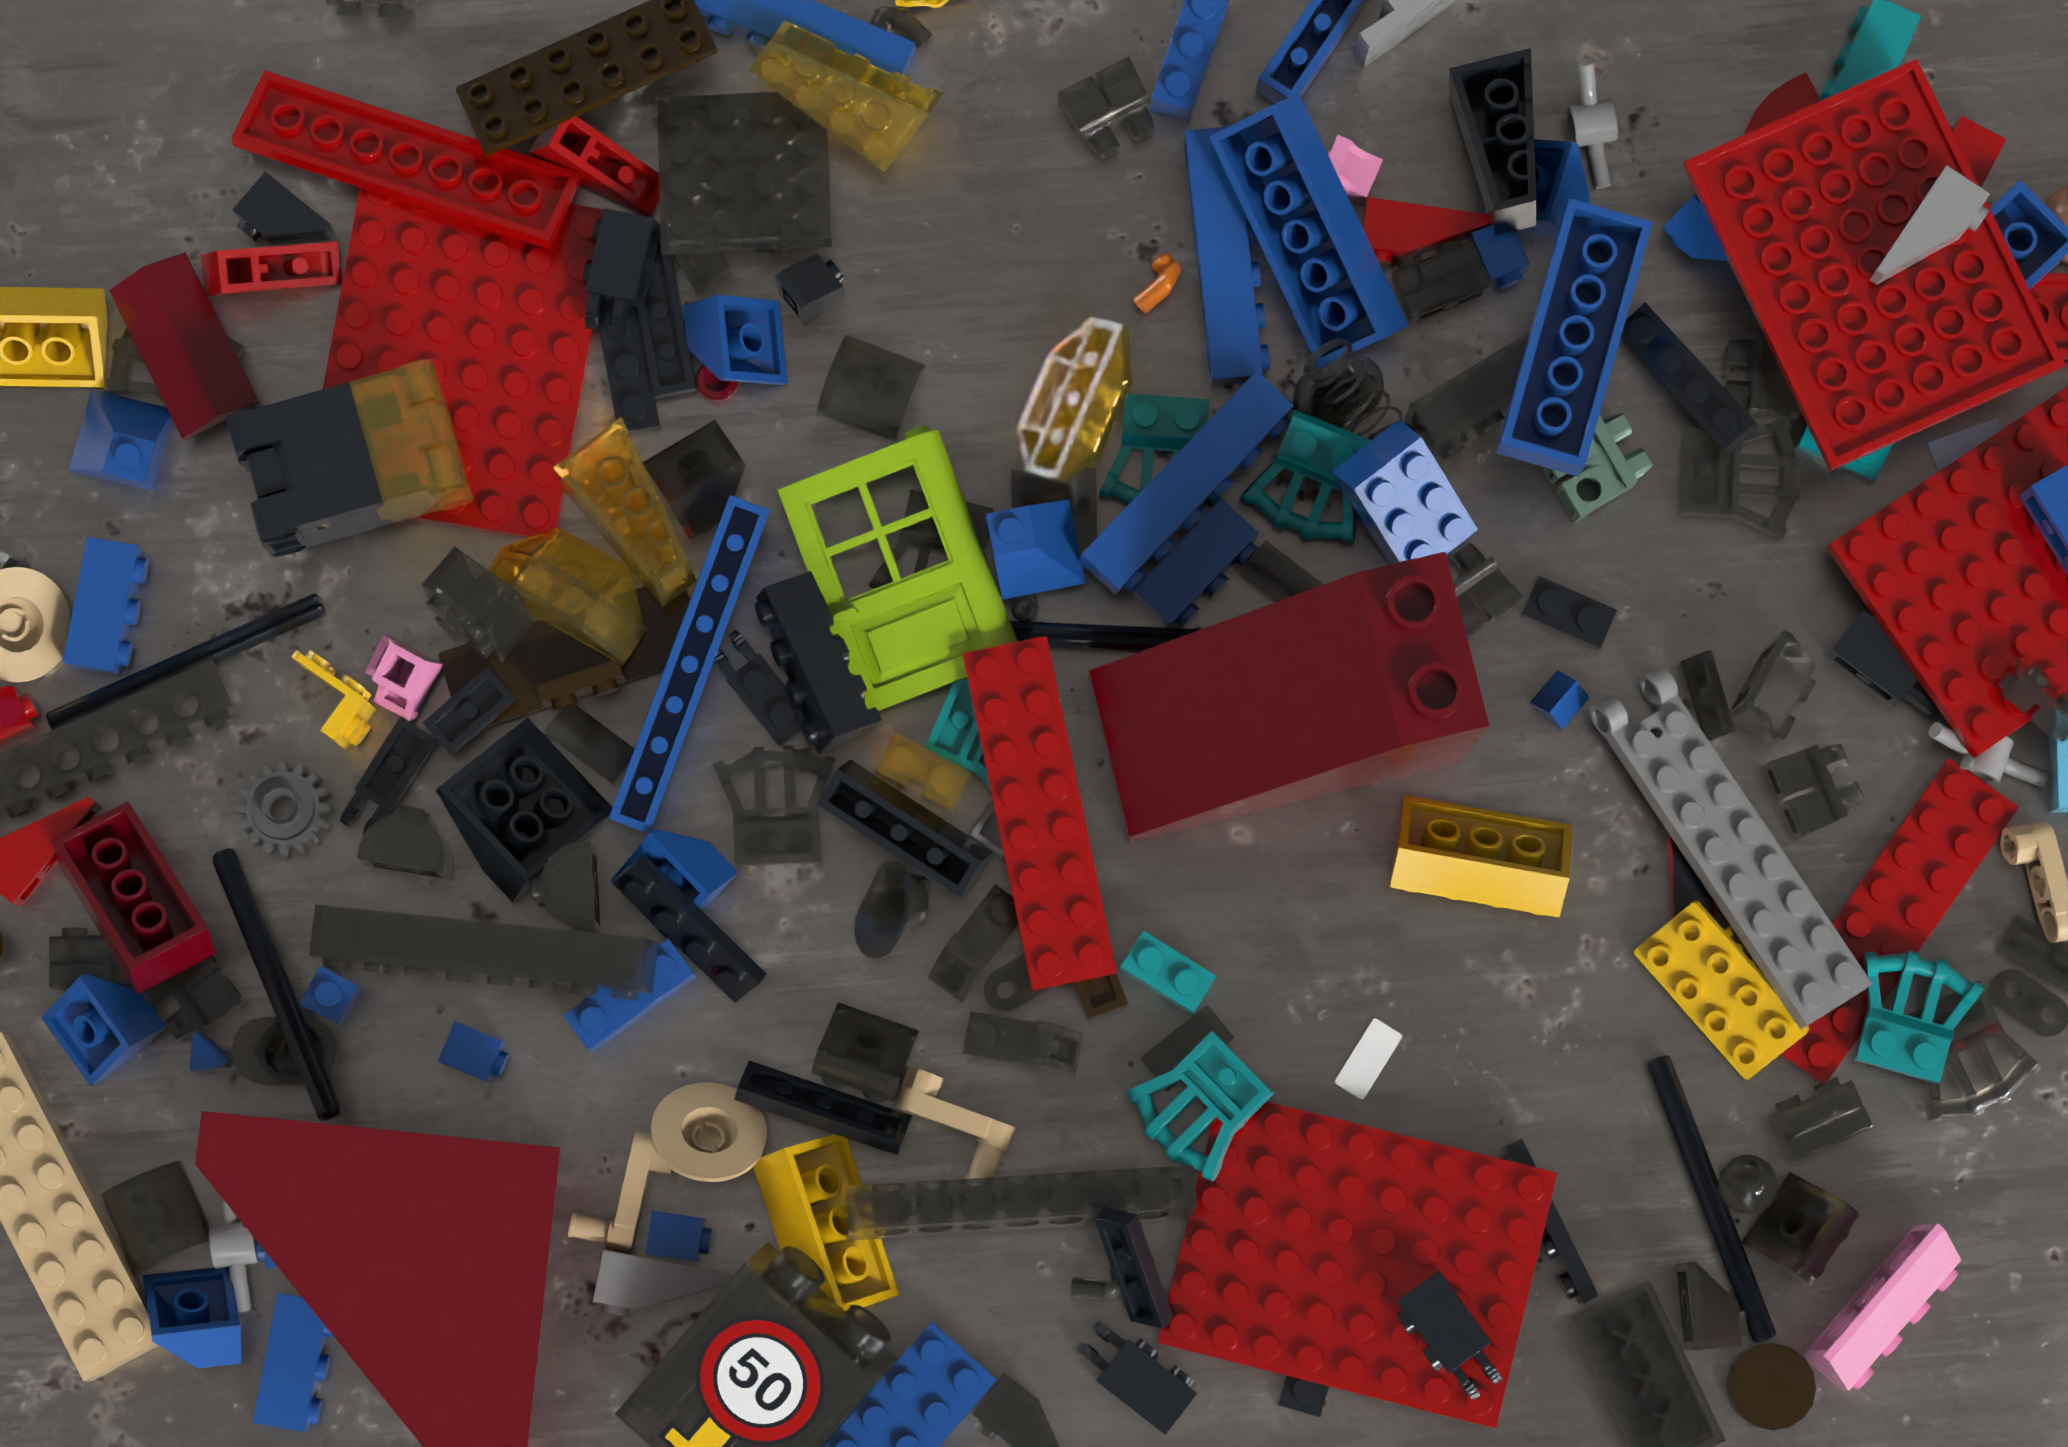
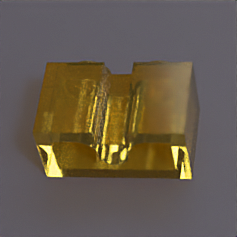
M898 733L894 734L875 769L876 776L906 792L911 783L923 788L921 800L951 816L972 779L971 772Z

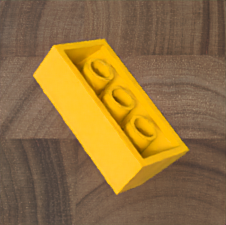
M0 287V386L105 387L108 317L104 288Z
M1404 795L1392 860L1390 887L1407 892H1419L1446 897L1451 900L1486 904L1496 908L1503 907L1520 910L1535 915L1560 917L1570 878L1572 825Z
M832 1134L786 1147L760 1158L756 1165L753 1166L806 1327L900 1295L847 1138Z

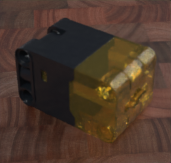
M432 360L411 362L394 370L261 407L243 409L228 415L226 418L240 466L243 465L252 476L258 500L251 503V509L261 544L272 557L291 555L311 546L439 510L457 508L474 501L441 379Z

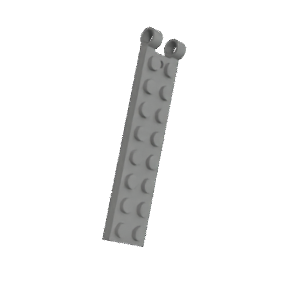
M1658 667L1642 676L1639 680L1643 696L1657 711L1656 713L1630 727L1626 710L1621 702L1613 696H1608L1590 707L1591 720L1597 730L1603 734L1800 1030L1866 990L1872 985V982L1678 696V688L1673 676L1665 668ZM1651 729L1658 730L1660 737L1656 738L1651 733Z

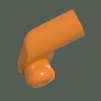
M1163 253L1154 260L1152 269L1159 275L1133 297L1136 305L1146 314L1170 294L1181 274L1179 261L1175 262L1169 253Z

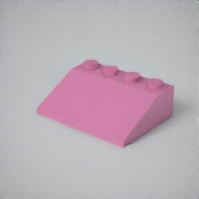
M1938 1223L1914 1226L1802 1355L1841 1391H1849L1852 1387L1859 1390L1873 1375L1874 1370L1870 1366L1880 1354L1884 1357L1889 1356L1900 1344L1903 1338L1898 1333L1909 1321L1913 1325L1916 1324L1929 1310L1931 1305L1926 1301L1936 1289L1943 1292L1958 1276L1959 1273L1954 1268L1961 1261V1258L1945 1229Z

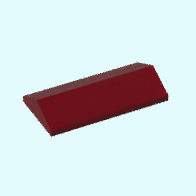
M186 252L145 265L109 289L183 441L227 420V416L234 412L251 408L260 403Z

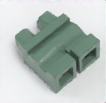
M1622 413L1607 417L1604 420L1599 415L1585 468L1579 477L1574 476L1561 483L1555 491L1573 524L1619 495L1631 490L1638 482V479L1652 467L1650 459L1642 448L1623 456L1617 446V442L1632 434L1631 427ZM1540 466L1551 486L1570 475Z

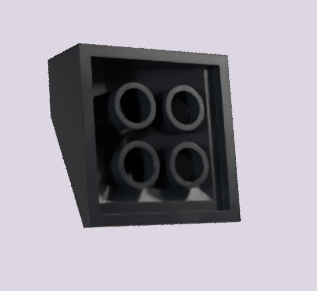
M528 717L436 790L483 872L512 902L548 874L609 817L612 806Z

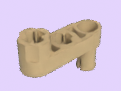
M2047 821L2004 828L2000 841L2002 855L2010 865L2025 864L2044 936L2050 943L2068 940V880L2053 827Z
M907 1066L893 1107L976 1137L975 1141L978 1142L965 1179L990 1188L1002 1152L1008 1151L1016 1128L937 1099L944 1078L912 1066Z
M637 1129L635 1132L616 1215H613L610 1219L574 1210L569 1225L568 1237H577L605 1244V1249L627 1254L632 1253L650 1174L655 1172L671 1176L673 1171L657 1155L652 1144L650 1131Z

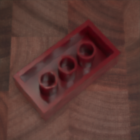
M129 801L51 840L61 871L137 994L215 954L207 925Z

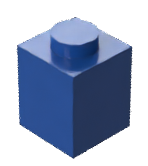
M1488 226L1471 233L1468 244L1486 288L1498 284L1500 289H1505L1523 280L1522 274L1527 272L1530 263L1517 231L1495 236L1492 226Z
M320 966L300 1005L345 1027L364 989Z
M454 1021L438 1062L490 1083L493 1075L496 1077L501 1076L508 1061L509 1053L504 1052L505 1042Z
M652 1211L645 1254L700 1262L701 1253L709 1254L712 1228H705V1218Z

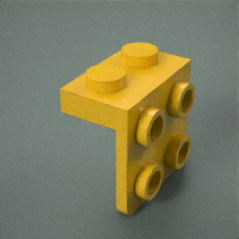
M295 650L291 656L293 660L344 697L320 731L345 751L348 750L351 744L358 746L369 732L371 726L367 722L376 711L368 702L371 694L346 674H344L341 680L334 677L337 670L312 650H309L305 656Z

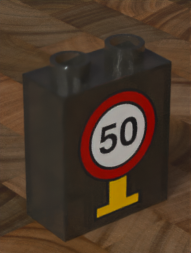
M768 1242L740 1267L618 1409L615 1415L651 1447H822L899 1359L886 1348V1345L891 1341V1335L886 1326L874 1314L858 1305H851L845 1311L819 1288L825 1282V1276L814 1260L792 1246H785L779 1252Z

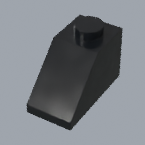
M266 171L232 209L240 220L236 225L237 228L254 242H257L261 237L270 245L330 240L335 235V231L330 223Z
M818 254L798 262L775 275L780 296L804 326L844 296V288L841 284L845 280L844 275L831 259L824 263Z

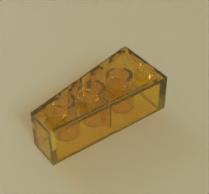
M787 21L782 23L748 69V71L884 173L926 120L943 95L942 92L931 87L926 90L909 82L910 78L894 71L891 74L870 64L871 60L856 53L852 56L835 48V43Z
M622 417L553 467L564 492L662 607L697 582L689 559Z

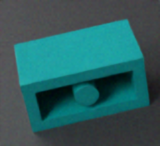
M1144 930L1119 970L1191 1016L1217 977Z

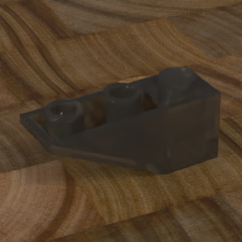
M1006 1373L1001 1375L972 1413L978 1419L974 1427L993 1442L1000 1436L1013 1447H1059L1039 1400Z

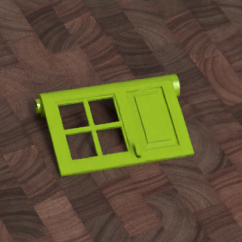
M928 425L919 426L905 432L906 440L778 489L807 571L812 572L833 616L834 625L829 629L832 635L839 634L844 639L849 649V666L847 667L850 673L860 674L867 687L864 697L868 710L876 707L880 711L966 678L967 674L962 653L1018 642L939 430L930 431ZM913 465L929 509L882 526L867 483ZM858 487L874 530L827 548L812 504ZM933 517L948 561L902 578L886 535ZM878 539L893 582L846 599L831 556Z

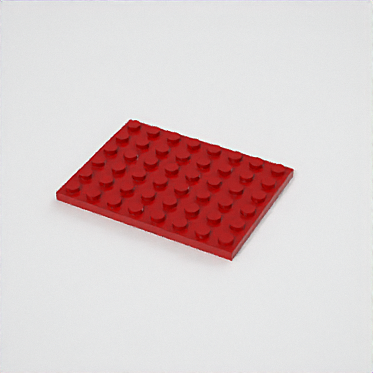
M1917 59L1690 158L1683 164L1829 472L2059 370L2066 365L1987 201H1985L1983 206L1989 209V212L1975 232L1967 228L1960 239L1877 285L1870 281L1946 166H1949L1978 185Z
M359 189L323 389L347 382L351 384L354 400L361 403L393 516L556 542L593 330L587 329L584 323L590 294L585 291L586 285L583 284V271L586 262L593 259L596 246L592 242L593 228L596 220L602 219L604 209L570 204L549 250L369 190ZM395 392L404 423L371 432L362 401ZM418 471L426 502L393 511L385 480Z
M2068 386L1826 547L1973 759L2068 695V576L2019 498V495L2030 486L2068 465Z
M1266 1101L1244 1123L1245 1125L1235 1132L1216 1179L1212 1182L1203 1178L1202 1172L1199 1173L1168 1298L1174 1319L1164 1329L1161 1328L1157 1343L1497 1429L1558 1173ZM1219 1118L1211 1125L1204 1153L1207 1156L1210 1155L1223 1125ZM1438 1270L1443 1274L1493 1343L1484 1350V1353L1503 1378L1496 1385L1493 1381H1489L1482 1371V1366L1475 1357L1464 1364L1461 1368L1468 1377L1472 1378L1481 1394L1474 1401L1453 1373L1450 1375L1444 1367L1438 1372L1434 1369L1421 1351L1428 1346L1418 1331L1411 1336L1396 1316L1402 1310L1397 1300Z

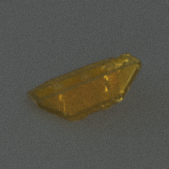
M1090 316L1082 323L1083 327L1069 334L1049 352L1016 428L1020 451L1024 460L1022 462L1023 469L1028 474L1062 483L1099 460L1132 384L1128 328L1125 325Z
M559 527L502 547L479 581L481 586L612 660L618 659L622 666L646 631L630 567Z

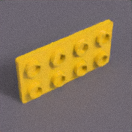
M1697 900L1691 902L1634 950L1635 956L1745 1080L1753 1077L1809 1031V1026L1800 1030L1731 925L1728 923L1722 928Z

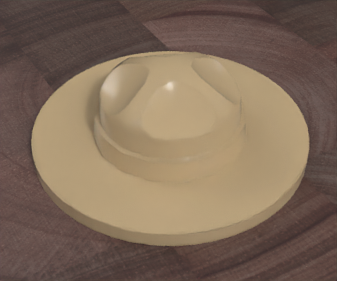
M24 567L0 569L1 681L26 682L37 679L51 671L64 656L71 621L68 602L60 588L50 578L33 569Z
M700 1082L680 1087L668 1094L654 1112L651 1122L653 1147L659 1158L670 1169L684 1177L703 1182H720L736 1178L756 1165L764 1153L768 1130L761 1109L734 1100L737 1089L728 1085Z

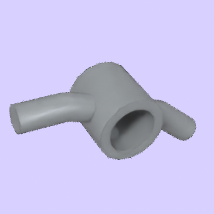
M1583 58L1577 62L1581 104L1568 106V127L1571 141L1578 144L1579 147L1587 146L1595 189H1603L1611 186L1604 143L1617 140V120L1611 99L1602 101L1597 99L1594 60Z
M1939 722L1934 723L1929 729V736L1963 754L1959 765L1960 769L1968 770L1983 781L1999 783L2004 772L2040 787L2045 785L2049 774L2048 771L2009 757L2014 742L2008 737H2005L1973 759L1952 729Z
M222 1199L224 1224L211 1225L209 1229L212 1262L215 1269L229 1267L230 1281L234 1285L238 1312H246L252 1309L246 1265L260 1262L257 1256L256 1239Z

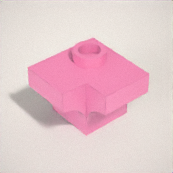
M1337 135L1331 151H1326L1350 202L1364 207L1383 159L1363 151L1352 140Z
M383 635L365 673L372 676L371 680L378 684L373 701L397 715L415 722L443 664L389 635Z

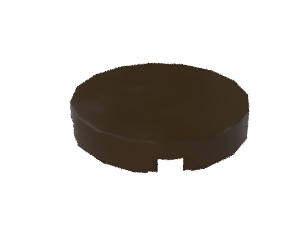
M1776 1343L1756 1345L1742 1353L1732 1368L1727 1384L1730 1402L1738 1415L1753 1426L1766 1430L1789 1428L1802 1420L1812 1407L1816 1392L1814 1372L1805 1357L1791 1347Z

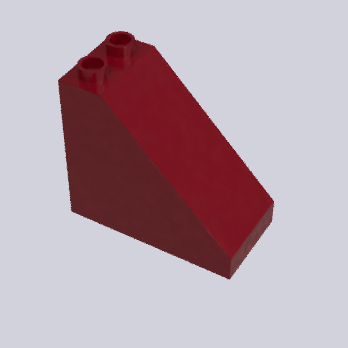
M1446 552L1356 572L1089 670L1088 675L1128 842L1459 764L1489 727Z
M201 1111L195 1165L423 1447H528L560 1147Z

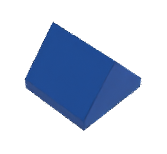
M1557 670L1531 700L1530 704L1563 730L1590 697L1577 680Z
M195 1032L191 1037L190 1071L195 1073L230 1068L234 1064V1059L205 1034Z

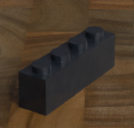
M851 759L837 768L816 803L959 897L963 896L973 887L993 854L992 850Z

